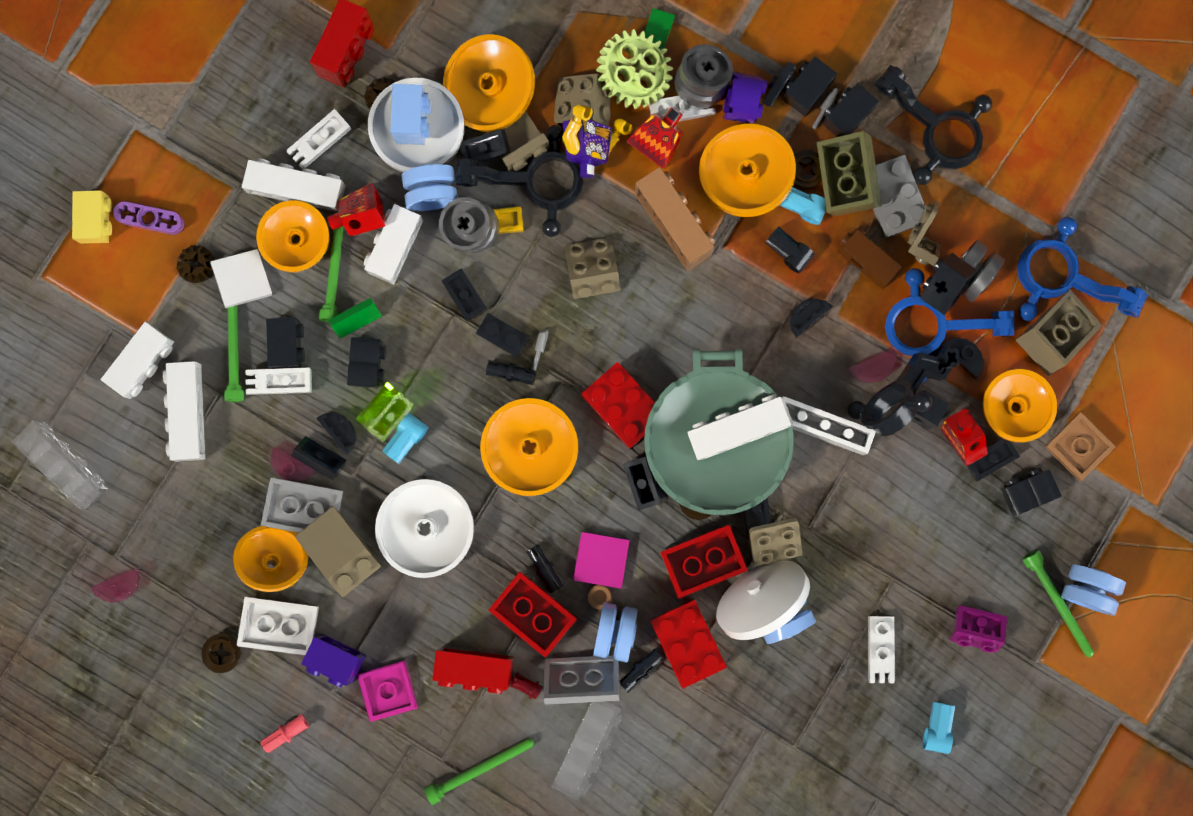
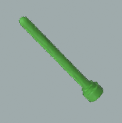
M344 226L335 229L333 232L326 302L319 312V320L329 322V319L339 315L335 306Z
M236 305L228 308L229 386L224 391V401L227 402L244 401V390L239 385L238 308Z
M1040 550L1027 554L1022 558L1025 566L1037 574L1084 655L1092 657L1094 650L1043 567L1045 564L1043 562L1044 557Z
M528 738L442 784L437 783L434 785L431 783L424 787L427 799L432 806L441 801V798L448 791L532 748L534 740Z

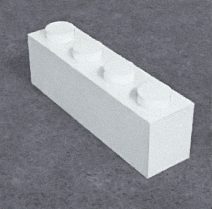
M257 158L256 161L248 160L242 188L247 193L282 201L297 200L306 202L315 208L333 212L338 211V200L343 197L346 186L339 176L326 173V176L317 175L316 171L307 168L298 171L294 170L293 166L280 163L279 166L270 165V161Z
M195 361L166 363V370L163 371V381L167 384L164 405L165 408H168L165 429L166 432H169L166 454L170 456L171 461L176 462L205 460L201 364Z
M776 394L761 399L762 404L753 407V404L750 403L739 407V413L730 416V413L726 412L716 416V421L710 424L703 421L693 425V430L687 433L697 460H704L794 426L784 398H777Z
M783 396L794 425L792 426L793 430L860 455L868 454L876 433L873 429H867L863 425Z

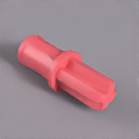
M300 714L286 725L278 726V730L261 740V746L264 751L269 753L286 741L288 743L291 742L292 737L309 728L307 720Z

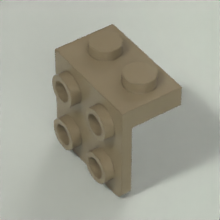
M588 74L558 79L554 122L556 124L562 125L564 121L574 118L573 108L576 105H581L592 109V116L589 120L609 126L611 98L608 95L611 90H602L606 83L605 81H598L601 75Z
M526 111L514 124L504 128L511 153L499 156L507 171L513 172L514 170L522 169L527 165V162L546 153L549 149L548 139L544 133L540 134Z
M937 200L932 205L927 204L919 221L921 225L915 224L907 241L910 244L908 252L916 256L915 259L924 265L931 264L934 266L940 256L941 245L924 236L938 212L940 202Z
M601 238L565 246L573 299L621 291L615 254L610 238Z
M796 518L753 527L749 530L750 539H747L754 566L802 556L800 529Z

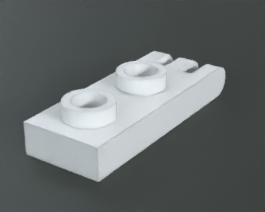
M680 96L658 99L654 104L649 102L651 115L659 113L664 117L670 107L680 111L683 116L678 122L716 114L715 108L705 109V107L698 108L689 105Z
M334 109L289 147L287 153L291 156L299 151L293 157V160L297 163L305 158L299 164L303 170V168H307L349 132L351 127Z
M311 368L245 370V375H255V379H246V385H255V389H246L247 395L312 393Z
M868 616L869 683H875V673H878L879 683L885 682V673H888V683L895 682L894 616Z

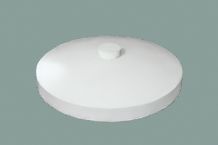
M407 78L393 83L422 85L425 93H428L431 100V112L426 114L430 124V136L425 138V145L396 144L390 133L392 84L385 88L374 101L368 117L369 138L379 157L390 167L401 172L424 165H446L456 155L464 136L462 110L453 94L441 84L425 78Z
M414 480L396 488L382 503L375 524L376 540L384 558L398 571L419 578L436 577L449 572L465 558L473 541L474 520L466 500L454 488L435 480Z
M784 560L763 564L750 570L736 580L722 596L716 612L718 624L725 634L738 640L759 638L779 629L790 621L804 605L810 590L809 578L800 565Z

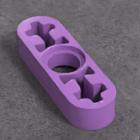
M120 202L113 210L115 219L124 225L170 235L179 234L184 228L183 218L173 211L130 202ZM128 209L131 213L137 214L135 218L127 215L124 219L121 212ZM148 212H153L155 215L154 222L148 225L144 224L143 216ZM174 217L177 225H172L170 229L169 225L161 222V218L172 221Z

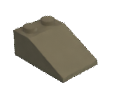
M1068 290L1031 323L1016 341L1049 376L1066 366L1098 331L1102 324L1075 294Z
M334 505L295 535L297 541L342 598L381 567L378 556Z

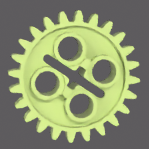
M635 29L629 35L625 30L620 36L615 34L612 40H608L605 43L606 47L600 50L603 56L597 59V62L602 65L596 71L603 73L598 78V81H605L606 83L602 90L610 89L611 92L608 97L611 98L616 95L617 104L625 100L626 108L632 102L634 109H637L640 104L644 108L649 105V102L654 104L658 101L657 98L660 99L665 95L663 91L670 87L666 82L671 81L673 78L667 74L673 70V67L667 66L671 58H664L663 55L667 49L660 50L658 47L661 41L654 44L652 42L653 35L646 39L644 31L638 36ZM622 51H626L629 54V59L623 56ZM644 57L649 58L651 60L652 65H648L645 62ZM617 73L625 77V82L618 78ZM640 79L647 83V88L641 85Z

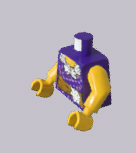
M576 105L573 108V115L575 117L563 122L564 133L562 139L566 148V158L568 161L580 165V177L592 178L594 177V167L607 163L611 150L620 139L619 135H628L632 131V124L623 119H616L613 124L614 131L612 132L611 127L589 120L593 112L590 107Z

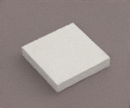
M258 249L211 261V267L225 308L272 296Z

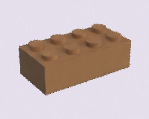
M659 167L635 183V196L686 271L689 272L712 256L715 241L708 231L704 232L699 225L701 220L695 211H689L686 206L688 202L681 191L676 192L672 186L674 181L667 171L663 172Z

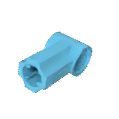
M793 187L787 198L779 205L799 214L803 220L814 225H820L826 212L825 198L816 194H806Z
M411 413L406 414L397 426V432L382 452L400 464L413 445L423 438L429 427Z
M932 702L929 726L925 729L923 736L924 750L944 754L951 752L954 705Z

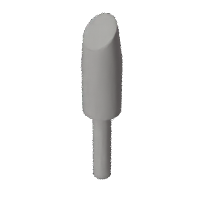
M837 88L830 91L821 105V112L812 126L813 129L818 127L824 116L823 114L834 104L839 92Z
M542 329L539 333L534 350L536 355L531 370L537 369L540 355L544 353L548 329Z

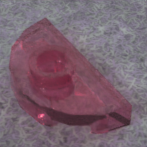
M894 349L849 368V371L853 377L861 382H880L888 377L894 368L896 361Z
M273 447L271 464L275 473L282 479L301 482L311 478L316 470L291 455Z
M135 569L90 588L94 595L103 601L110 603L124 601L131 597L138 588L140 580L139 570Z

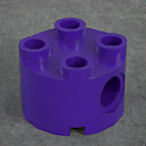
M733 72L731 78L733 84L728 85L726 89L723 112L726 114H724L723 119L753 124L762 115L763 104L759 103L761 94H765L767 80H762L760 76Z

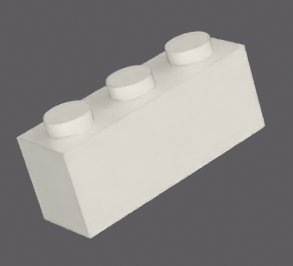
M394 204L392 210L388 209L385 214L386 226L383 227L382 231L379 230L374 238V244L376 245L372 253L369 252L364 260V270L368 274L393 285L395 284L424 221L421 215Z
M144 322L100 380L125 398L131 399L136 397L143 389L142 384L147 377H152L157 371V364L160 360L166 358L171 353L174 341L153 325Z

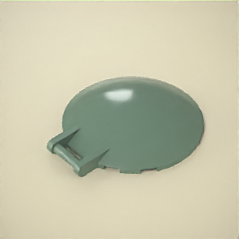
M693 348V372L679 378L661 393L650 411L646 423L645 453L655 480L673 500L699 513L730 515L758 505L779 486L792 459L794 443L792 426L704 460H697L687 433L693 430V425L703 421L710 424L716 421L715 417L729 412L731 416L739 413V407L750 403L753 404V407L762 404L761 399L776 394L765 382L743 371L742 348H734L731 351H700V348ZM734 360V367H701L700 361Z

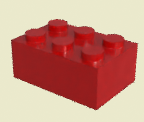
M338 0L310 60V64L318 77L343 88L347 82L352 80L355 71L353 68L356 62L360 61L363 57L365 42L370 40L374 33L373 23L366 8L347 0Z
M617 361L581 393V396L625 446L631 450L645 437L646 423L655 402Z
M730 525L660 552L677 598L684 597L748 571Z
M522 571L516 575L488 610L545 658L577 620L574 614Z
M695 599L650 619L682 689L727 668Z
M441 647L436 650L432 681H438V686L453 687L455 684H462V689L477 691L478 688L485 687L488 688L487 692L502 694L504 690H508L511 684L514 657Z

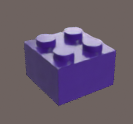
M322 634L313 638L301 665L307 667L305 671L318 677L322 674L329 678V683L342 687V685L347 686L355 681L367 655Z

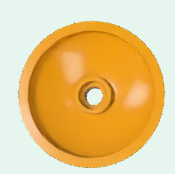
M290 200L278 203L271 207L259 222L256 234L258 249L263 258L276 269L284 272L307 270L316 265L327 250L329 244L327 222L315 207L306 202ZM295 236H300L298 243H293Z
M1025 369L1009 370L998 375L988 385L983 396V414L989 427L1001 438L1012 442H1028L1041 437L1050 429L1057 413V399L1051 385L1039 374ZM1013 403H1016L1019 406V410L1017 412L1013 411L1012 409Z
M259 526L247 532L238 541L233 554L234 569L241 581L253 589L264 592L280 591L295 584L303 576L308 565V554L295 538V535L298 533L266 526ZM269 564H274V565H276V566L273 567V568H269V567H268Z

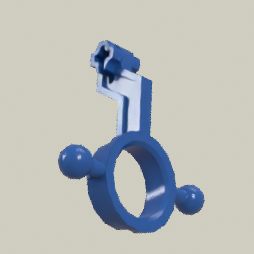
M1072 217L1060 219L1057 227L1059 234L1056 240H1038L1027 246L1019 256L1017 264L1018 279L1024 289L1031 294L1028 301L1023 303L1018 311L1020 318L1025 321H1032L1036 318L1038 314L1036 305L1039 298H1057L1066 293L1071 287L1102 302L1119 304L1117 309L1122 314L1135 318L1139 317L1148 297V294L1140 288L1129 286L1124 289L1122 287L1101 285L1078 274V259L1073 250L1065 244L1068 235H1072L1077 229L1076 220ZM1042 248L1057 250L1067 261V278L1058 288L1042 287L1032 277L1030 261L1037 250Z
M912 268L907 271L905 281L910 286V297L902 299L892 307L887 315L885 325L887 338L892 346L904 355L913 356L916 353L930 354L940 346L945 338L946 330L992 329L993 336L1015 335L1014 311L992 312V319L946 320L945 315L920 298V285L923 284L925 276L922 270L918 268ZM908 306H925L932 310L937 317V335L931 343L924 347H908L901 343L896 336L895 320L899 313Z

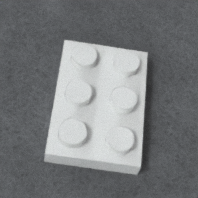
M245 597L237 646L305 655L315 636L319 607Z

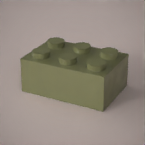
M861 131L817 142L827 213L836 217L882 207L872 136Z

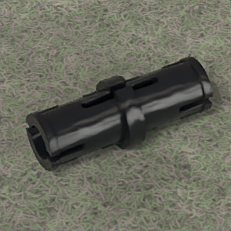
M489 360L486 367V375L506 379L507 382L511 383L516 381L533 385L536 378V370L517 367L514 363L508 365Z
M539 544L533 547L538 556L534 554L532 549L526 551V554H528L537 569V575H541L550 593L557 590L552 581H554L558 589L564 586L552 568L554 564L552 562L549 563Z
M654 648L644 659L633 665L634 668L619 680V684L629 693L644 678H649V674L665 659Z

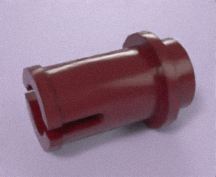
M519 673L515 674L510 684V687L528 695L529 699H537L543 686L539 685V681L535 683Z

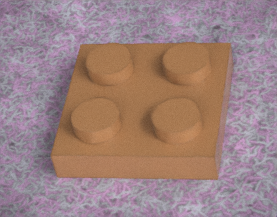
M1080 412L1044 447L1078 481H1082L1116 446Z

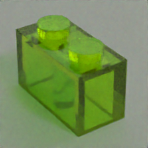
M387 382L356 419L370 433L384 442L414 407V404Z

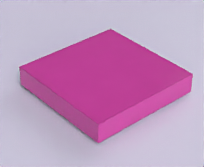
M581 532L573 580L622 589L630 540Z
M405 660L357 674L370 722L418 708Z

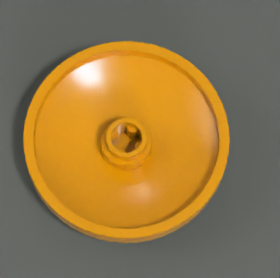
M485 34L469 39L453 53L444 72L443 86L458 101L465 126L478 131L493 132L509 127L525 113L533 97L535 74L528 55L518 44L500 35Z
M740 124L721 131L707 144L700 159L699 176L702 189L714 206L730 215L753 217L770 212L787 198L794 185L796 163L790 145L778 132L759 124Z
M535 398L519 399L499 408L488 420L481 437V457L489 476L503 489L522 496L542 495L556 489L571 474L578 456L577 434L568 416L557 406Z

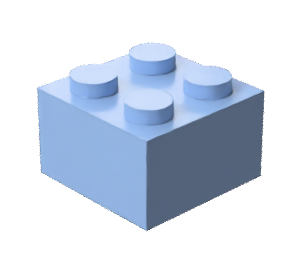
M392 84L390 133L395 143L425 145V138L430 136V124L426 117V114L431 112V100L428 93H425L422 85Z

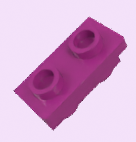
M959 605L956 608L954 631L950 636V641L956 642L963 647L981 648L982 651L988 653L998 652L1005 644L1007 616Z

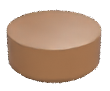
M596 585L588 593V602L595 609L601 610L604 602L611 603L612 593L606 586Z

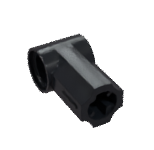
M779 226L765 242L797 274H800L815 257V253L807 245L794 240Z

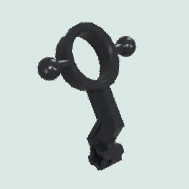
M890 65L874 85L884 96L891 97L894 95L902 109L926 126L923 132L922 145L926 156L930 160L925 166L918 167L914 171L913 176L916 183L926 185L931 182L932 172L937 166L943 169L957 170L967 167L976 160L982 149L983 142L982 131L976 119L981 113L991 110L992 99L986 94L977 96L973 103L974 108L969 114L964 111L951 110L936 115L916 99L911 86L905 82L907 77L903 74V71L897 66ZM947 120H959L965 123L972 130L974 136L972 150L965 156L958 158L948 157L940 153L933 141L934 129L940 123Z
M552 125L548 128L546 136L551 142L550 152L536 157L528 166L526 172L498 171L486 166H478V160L467 158L457 160L456 185L473 187L477 186L478 181L489 185L525 186L526 193L531 201L541 209L547 210V220L542 225V231L548 237H555L559 234L561 226L559 221H557V210H563L577 200L581 194L584 182L583 177H580V167L578 164L568 161L566 154L560 153V142L563 140L562 136L564 133L560 125ZM555 160L563 162L570 167L574 175V182L568 194L560 199L550 200L536 193L533 188V177L540 165Z
M944 347L935 349L928 355L923 353L913 354L897 381L879 390L867 404L861 401L851 402L848 406L849 416L856 420L861 419V422L867 429H873L879 436H888L896 433L912 420L917 411L924 412L931 408V396L926 392L916 393L924 378L938 381L945 380L951 369L959 365L960 352L955 347ZM899 401H901V403L897 406V408H896L895 410H893V411H892L889 415H887L886 417L882 418V417L884 416V414H885L894 404H896V403H898Z

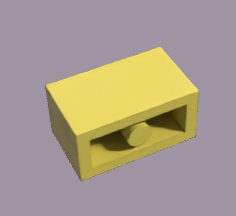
M73 191L72 239L80 244L109 243V236L112 234V225L109 221L112 201L107 194L102 191Z

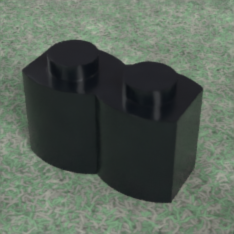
M351 337L348 386L379 389V383L383 384L384 369H381V359L385 360L386 345H383L381 339Z
M1040 467L1028 472L1029 477L1023 480L1016 477L1005 482L1007 486L1002 488L1001 491L1012 516L1020 515L1062 497L1050 469L1043 471Z

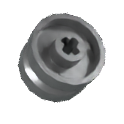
M705 44L690 48L684 54L675 76L676 92L686 103L698 108L717 104L731 81L733 75L732 62L727 54L718 47Z
M461 197L449 202L442 210L439 219V231L443 240L451 247L468 253H480L490 248L496 241L499 233V219L495 211L488 204L469 197Z
M978 239L961 257L962 260L977 269L962 293V296L970 302H973L991 284L1005 262V259L996 252L991 253L982 262L981 260L987 253V246Z

